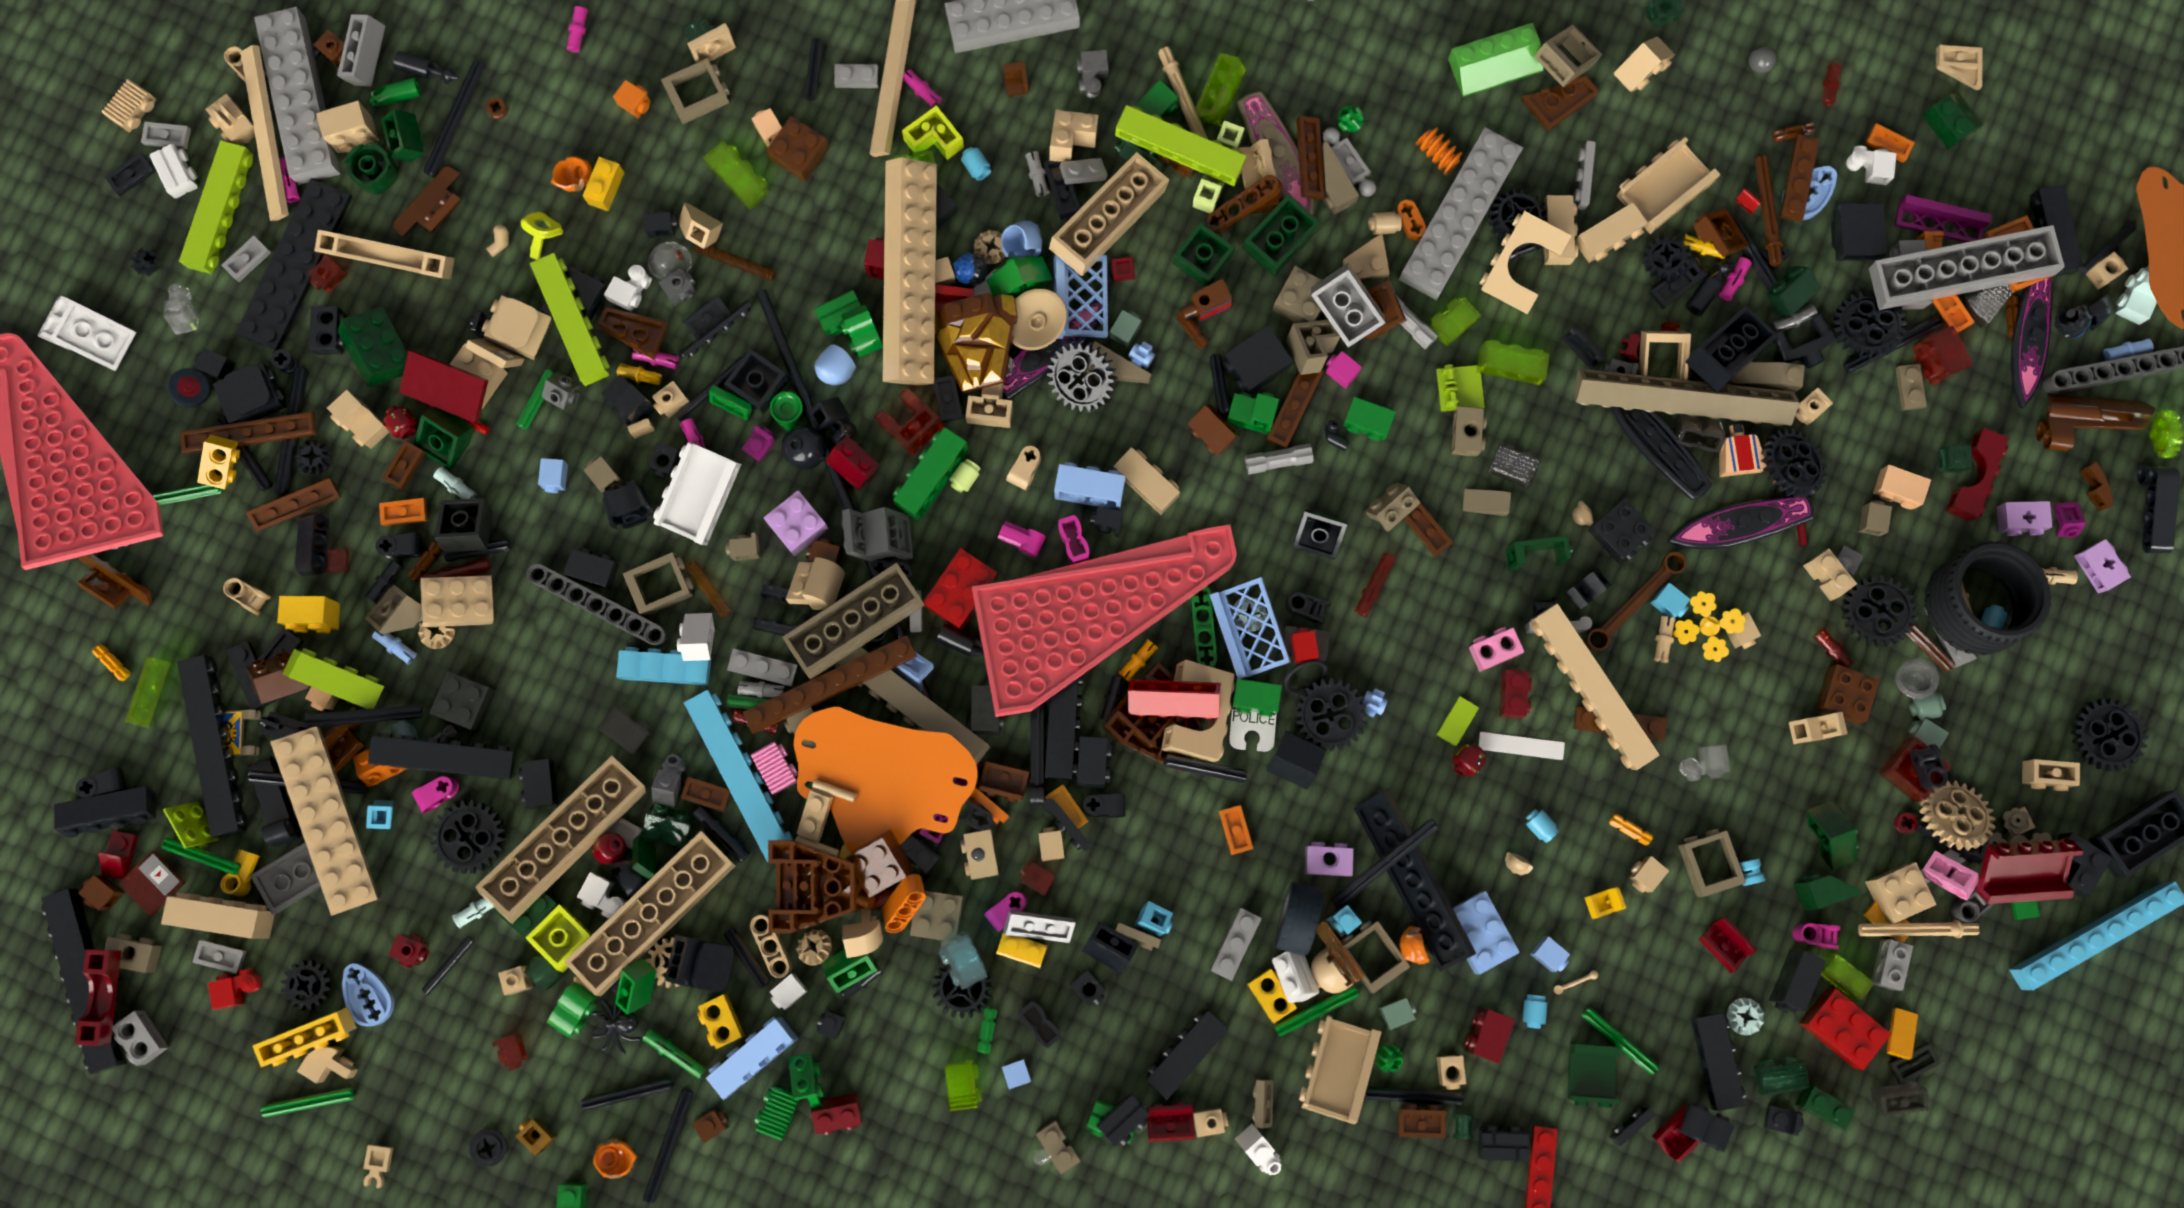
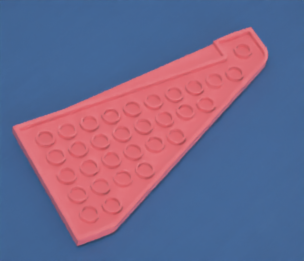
M12 333L0 334V457L18 532L21 567L28 570L164 536L160 504L28 345L18 335Z
M1223 525L1187 533L1185 536L1010 581L972 586L995 717L1034 710L1229 571L1237 555L1231 526Z

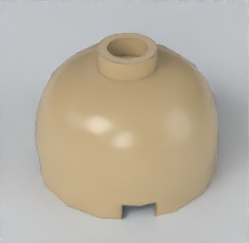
M1330 946L1321 950L1314 957L1311 963V971L1318 989L1322 987L1326 992L1334 994L1343 992L1354 985L1353 976L1348 978L1346 971L1349 970L1347 965L1334 949L1330 951Z

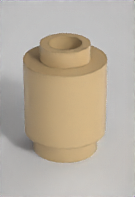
M1395 212L1373 213L1372 217H1369L1368 220L1369 230L1374 235L1395 234L1396 231L1401 230L1402 226L1401 215L1395 214Z

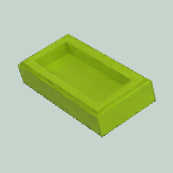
M1459 696L1436 735L1457 746L1479 707Z

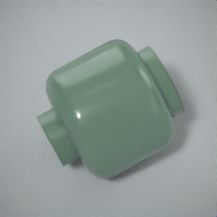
M1932 689L1915 693L1912 696L1913 703H1909L1912 716H1917L1919 720L1939 718L1942 716L1943 710H1946L1941 693H1936Z

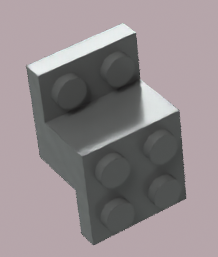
M886 507L864 513L852 509L842 510L846 554L869 562L892 556L904 560L913 558L908 515Z

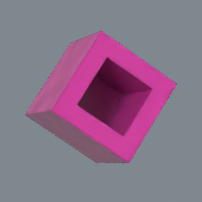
M1342 351L1338 356L1334 354L1326 363L1329 366L1326 374L1345 389H1347L1362 369L1358 363Z

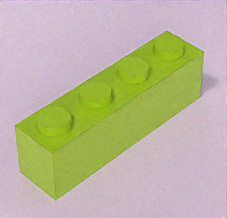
M303 648L302 652L296 649L293 650L282 673L283 675L363 708H375L384 686L378 684V678L368 674L365 677L357 675L358 670L346 665L344 669L336 666L337 661L324 657L322 661L315 658L317 653Z

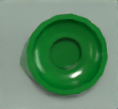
M784 391L778 393L770 402L771 415L780 426L790 430L795 427L801 417V399L792 392Z

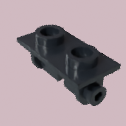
M1578 324L1574 325L1561 338L1590 370L1607 357L1603 350Z
M271 711L267 717H262L260 720V725L263 726L262 733L277 738H283L312 728L305 727L304 722Z

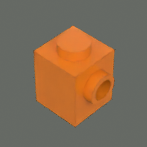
M627 80L623 82L613 96L618 106L636 118H639L641 114H645L650 106V100L647 96L648 92L638 84L634 86Z

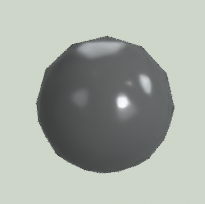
M1767 46L1753 51L1749 56L1751 69L1762 74L1773 69L1777 61L1774 50Z

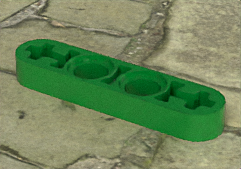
M1206 586L1202 589V592L1207 594L1203 596V604L1208 603V606L1201 605L1195 607V604H1199V597L1194 595L1190 598L1196 662L1205 665V662L1200 660L1204 658V650L1199 651V648H1209L1212 646V650L1208 649V657L1213 658V661L1209 663V667H1214L1217 662L1213 611L1210 598L1211 592L1209 587ZM1199 610H1205L1209 614V618L1205 622H1200L1196 618V613ZM1201 632H1207L1211 636V641L1207 644H1202L1198 639V635Z

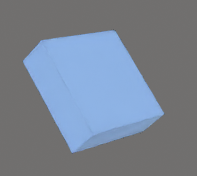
M1024 1059L1002 1067L1009 1089L1031 1082Z

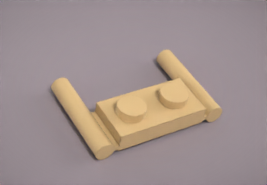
M815 779L806 801L797 831L798 836L795 841L839 857L840 850L819 842L833 796L854 803L857 799V794Z

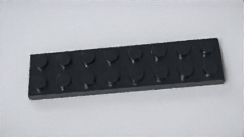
M310 179L236 331L238 336L275 351L280 349L325 256V253L314 251L318 230L336 233L352 199L350 194Z
M1389 789L1380 792L1354 808L1380 859L1412 834ZM1416 846L1390 867L1387 872L1416 927L1421 929L1419 933L1422 934V938L1439 971H1442L1477 953L1420 846Z

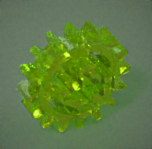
M2160 410V412H2156V417H2153V425H2151L2152 430L2149 431V437L2152 439L2151 445H2154L2153 451L2157 452V457L2173 458V456H2177V451L2181 450L2180 443H2183L2181 438L2184 437V429L2181 428L2183 424L2179 423L2180 416L2176 415V411Z

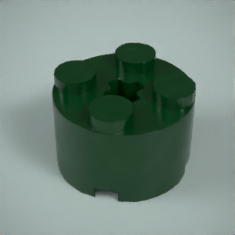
M377 144L357 145L346 157L348 176L365 192L379 195L389 189L398 176L395 162Z

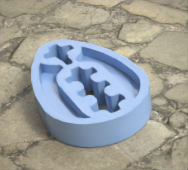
M1825 166L1813 169L1810 189L1813 188L1815 191L1807 199L1803 220L1816 216L1831 198L1837 180V172L1834 168ZM1828 174L1829 178L1820 184L1819 181L1822 177Z
M360 963L350 964L344 969L342 981L343 997L354 1022L362 1026H376L388 1020L393 1013L395 1000L385 981L372 969ZM353 969L360 970V973L357 975L358 979L351 978V975L354 973ZM363 989L370 990L371 993L368 994V998L376 1001L373 1008L381 1011V1014L378 1015L379 1020L372 1018L371 1015L374 1014V1010L366 1006L369 1000L361 997L364 993Z

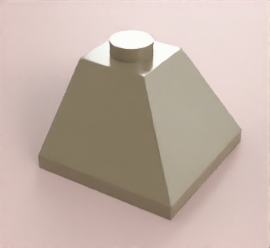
M393 583V586L387 589L378 603L374 605L364 618L382 634L413 628L422 621L421 603Z

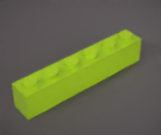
M1126 105L1116 126L1115 136L1232 186H1235L1245 164L1246 155H1243L1240 150L1224 147L1217 140L1210 141L1205 139L1198 132L1184 130L1181 125L1165 122L1160 116L1154 114L1151 116L1136 106L1130 107Z
M220 140L179 262L189 269L213 275L214 269L219 264V254L221 248L225 246L228 228L232 225L234 210L239 205V195L246 184L248 169L253 164V154L244 146Z
M555 253L531 262L530 266L580 381L587 386L610 376L607 368H610V365L605 355L601 356L598 350L602 348L597 336L593 337L590 329H593V326L588 316L584 317L581 311L585 309L580 297L576 298L573 291L576 290V287L571 277L567 278L565 271L568 269L563 258L558 259Z

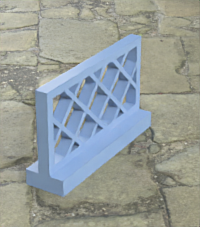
M1056 254L1054 255V293L1063 300L1067 311L1066 325L1057 339H1063V336L1107 338V255H1103L1097 261L1102 262V268L1097 273L1092 268L1088 270L1092 277L1087 282L1079 277L1078 273L1074 272ZM1073 278L1082 285L1075 292L1068 286V283ZM1095 279L1102 285V289L1097 293L1089 286ZM1084 288L1092 295L1087 302L1078 295ZM1073 298L1082 305L1076 312L1068 306V303ZM1095 299L1102 304V309L1097 313L1089 306ZM1084 309L1093 315L1087 322L1078 315ZM1073 318L1082 325L1078 330L1069 329V322ZM1097 319L1103 325V331H1095L1089 324Z
M1262 577L1210 595L1238 679L1244 680L1291 662ZM1259 584L1261 590L1258 600L1247 595L1250 587ZM1237 593L1242 596L1237 608L1229 604L1227 595ZM1245 598L1256 602L1251 614L1240 610ZM1259 604L1268 610L1265 621L1254 616ZM1239 612L1249 616L1244 629L1237 626L1235 621ZM1252 619L1263 623L1258 635L1248 631ZM1266 626L1273 628L1275 631V637L1272 642L1261 637ZM1246 633L1256 638L1251 650L1244 647L1242 642ZM1260 640L1270 644L1265 656L1255 652ZM1273 647L1282 651L1283 660L1275 662L1269 659ZM1253 654L1264 659L1260 668L1255 670L1251 669L1249 663Z

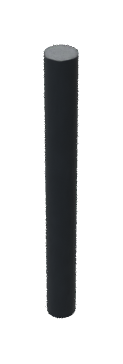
M2129 224L2085 262L2079 268V272L2083 275L2089 272L2136 230L2135 225Z
M740 357L678 411L675 414L678 420L681 422L709 397V390L713 385L717 387L722 386L742 358Z

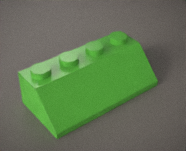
M1533 23L1453 48L1448 58L1462 97L1543 71V66L1534 57L1540 50L1541 44Z

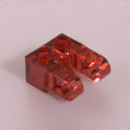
M906 387L898 396L915 414L914 417L901 426L884 410H881L874 418L912 457L933 438L937 431H941L944 426L940 417Z

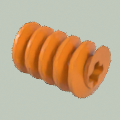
M1436 127L1424 133L1415 145L1422 144L1420 150L1422 152L1428 150L1426 156L1428 158L1434 156L1432 162L1434 164L1440 162L1438 168L1440 170L1446 168L1444 175H1447L1459 164L1462 152L1454 154L1456 146L1448 148L1450 140L1448 139L1443 142L1444 133L1437 136L1436 133L1439 128Z

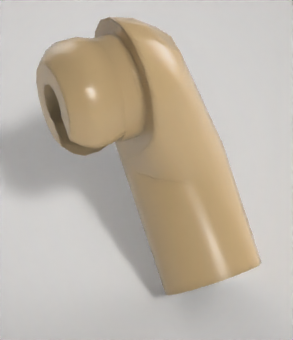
M503 225L494 227L495 242L486 248L492 257L509 244V232Z

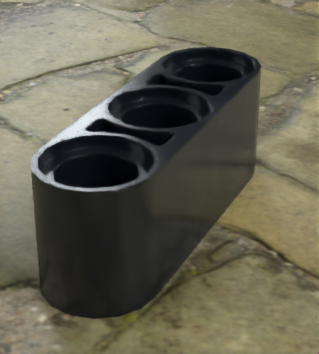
M323 511L303 513L298 519L295 569L301 576L320 575L326 570L330 522L328 515Z

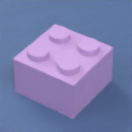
M799 490L764 517V520L793 556H796L829 530L826 523Z

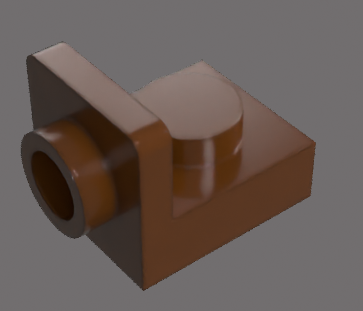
M717 1107L692 1124L703 1143L728 1129L727 1123L729 1119L723 1110L719 1111Z

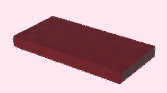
M410 350L399 393L475 423L479 422L489 380L417 351Z

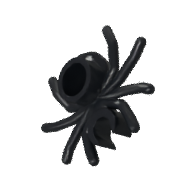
M600 998V1002L605 1006L608 1013L605 1011H593L591 1015L605 1016L594 1020H601L603 1022L601 1029L594 1030L596 1032H606L594 1034L592 1038L599 1039L609 1035L605 1045L602 1047V1051H605L614 1034L618 1049L622 1054H625L626 1052L620 1043L618 1035L620 1038L628 1041H641V1037L623 1035V1033L633 1032L637 1028L639 1020L633 1012L626 1014L624 1011L622 1012L621 1008L617 1011L618 1006L615 1003L612 1013L606 1000Z

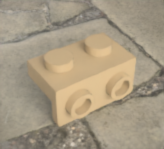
M1260 139L1251 147H1240L1238 149L1243 155H1246L1245 164L1241 171L1245 189L1267 175L1276 177L1268 139Z

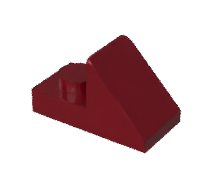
M112 830L107 852H99L98 854L103 876L127 880L138 835Z

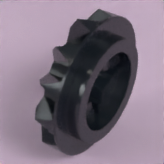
M314 439L312 441H304V444L298 447V452L295 456L296 465L306 474H320L331 463V451L321 441ZM314 450V453L320 457L314 458L311 463V460L306 458V456L312 455Z
M485 1129L478 1132L472 1138L469 1146L472 1160L482 1167L497 1165L504 1159L508 1150L506 1139L502 1136L501 1132L493 1129ZM486 1141H488L489 1144H497V1146H495V1148L492 1149V1154H490L489 1151L480 1152L481 1150H483L484 1147H486Z

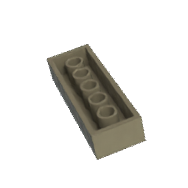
M895 563L782 638L811 680L923 607L924 604L899 565Z

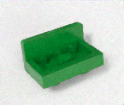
M811 1052L789 1057L793 1099L808 1098L812 1108L821 1107L820 1097H824L822 1083L818 1081V1077L822 1076L820 1063L815 1062Z

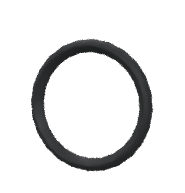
M1316 659L1297 664L1291 668L1284 678L1285 689L1295 694L1305 693V688L1293 689L1289 687L1288 680L1295 671L1310 664H1318L1323 667V674L1316 681L1320 685L1321 679L1327 676V665L1323 661ZM1313 684L1308 686L1309 688L1314 689Z

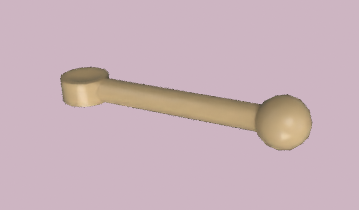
M1593 970L1589 975L1565 985L1554 986L1553 991L1555 994H1561L1563 990L1589 979H1597L1598 973Z

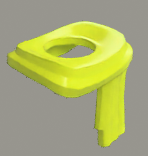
M535 212L521 220V227L534 236L530 247V257L536 260L541 257L544 239L563 234L561 225L544 213ZM543 221L550 228L538 227L535 222Z

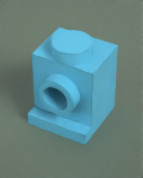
M374 800L373 805H368L366 828L391 829L394 801Z
M1148 901L1142 906L1134 927H1140L1161 937L1170 931L1173 921H1171L1173 913Z
M1344 905L1327 919L1341 938L1362 924L1348 905Z

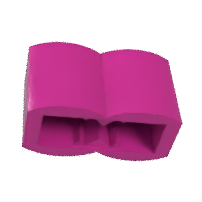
M1072 515L1060 519L1058 522L1059 535L1066 545V554L1070 563L1076 564L1089 560V547L1086 540L1082 537V528L1077 517Z

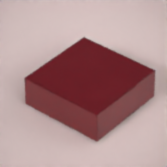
M1133 256L1111 259L1114 282L1135 280Z

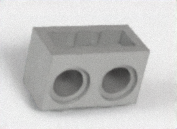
M1891 939L1881 940L1870 984L1890 990L1903 991L1913 946Z
M145 1010L133 1011L113 1026L114 1039L124 1047L127 1052L126 1057L136 1066L147 1064L169 1048ZM131 1024L135 1028L133 1035H131L129 1032V1027ZM143 1043L147 1045V1052L145 1054L141 1049Z

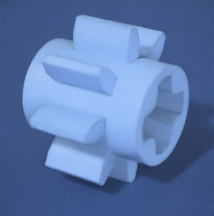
M1143 342L1142 345L1136 343L1131 349L1128 358L1132 359L1131 362L1138 367L1148 368L1155 356L1151 352L1153 346L1146 342Z
M1376 688L1373 692L1367 690L1364 695L1365 698L1361 702V704H1368L1364 712L1369 713L1371 717L1375 716L1376 713L1381 715L1388 702L1387 699L1383 698L1385 692Z

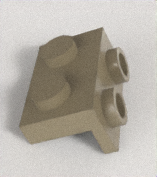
M1396 483L1386 489V493L1380 498L1373 500L1365 512L1369 518L1379 521L1386 531H1390L1414 510L1420 502L1408 486Z

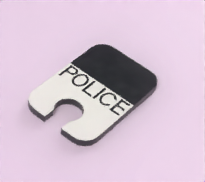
M1232 708L1229 736L1231 747L1237 750H1246L1244 736L1249 731H1255L1260 738L1256 751H1270L1274 746L1276 714H1272V717L1259 716V712L1250 711V714H1242L1236 712L1237 709Z

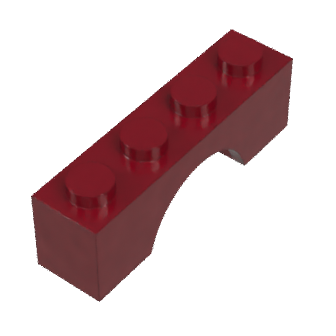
M1986 428L1975 432L1968 453L1977 464V479L1971 487H1960L1952 492L1945 510L1946 512L1969 522L1983 515L1986 509V505H1984L1986 497H1989L1993 490L1992 481L2001 469L1999 465L2000 460L2008 450L2006 445L2008 437Z
M120 950L85 951L83 974L86 976L89 984V999L83 1016L77 1021L75 1045H111L121 959Z

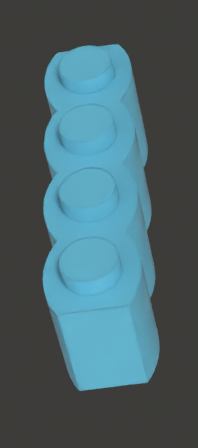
M625 647V651H619L616 677L622 680L709 685L711 658L710 660L683 661L682 654L678 650H670V654H663L660 649L649 648L647 652H639V648Z

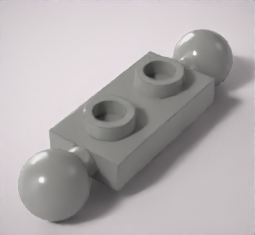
M1333 127L1327 128L1323 133L1324 142L1327 141L1329 145H1333L1331 148L1352 184H1360V194L1365 197L1372 196L1376 191V185L1372 180L1366 179L1371 173L1347 138L1340 142L1339 131Z

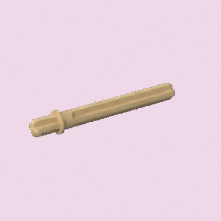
M1169 47L1160 49L1158 54L1164 66L1162 68L1163 72L1167 73L1175 94L1179 96L1178 102L1191 132H1198L1203 138L1208 139L1178 69L1179 63L1175 61Z
M1960 920L1946 923H1879L1858 925V934L1860 936L1947 935L1961 938L1962 935H1978L1980 932L1978 923H1961Z

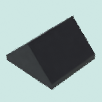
M1305 509L1293 547L1335 560L1348 522Z
M1285 731L1267 771L1308 790L1317 775L1327 749Z

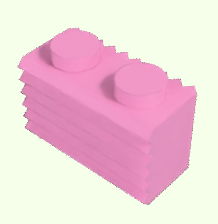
M775 741L751 754L753 761L773 795L796 784V776H798V771L794 764L789 765L785 759L788 753L782 744L778 745Z

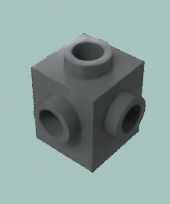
M681 268L677 271H670L663 280L658 282L674 306L680 302L690 300L696 292L692 286L695 284V281L689 273L684 274Z
M557 371L546 379L541 397L564 410L571 404L574 405L579 399L580 383Z

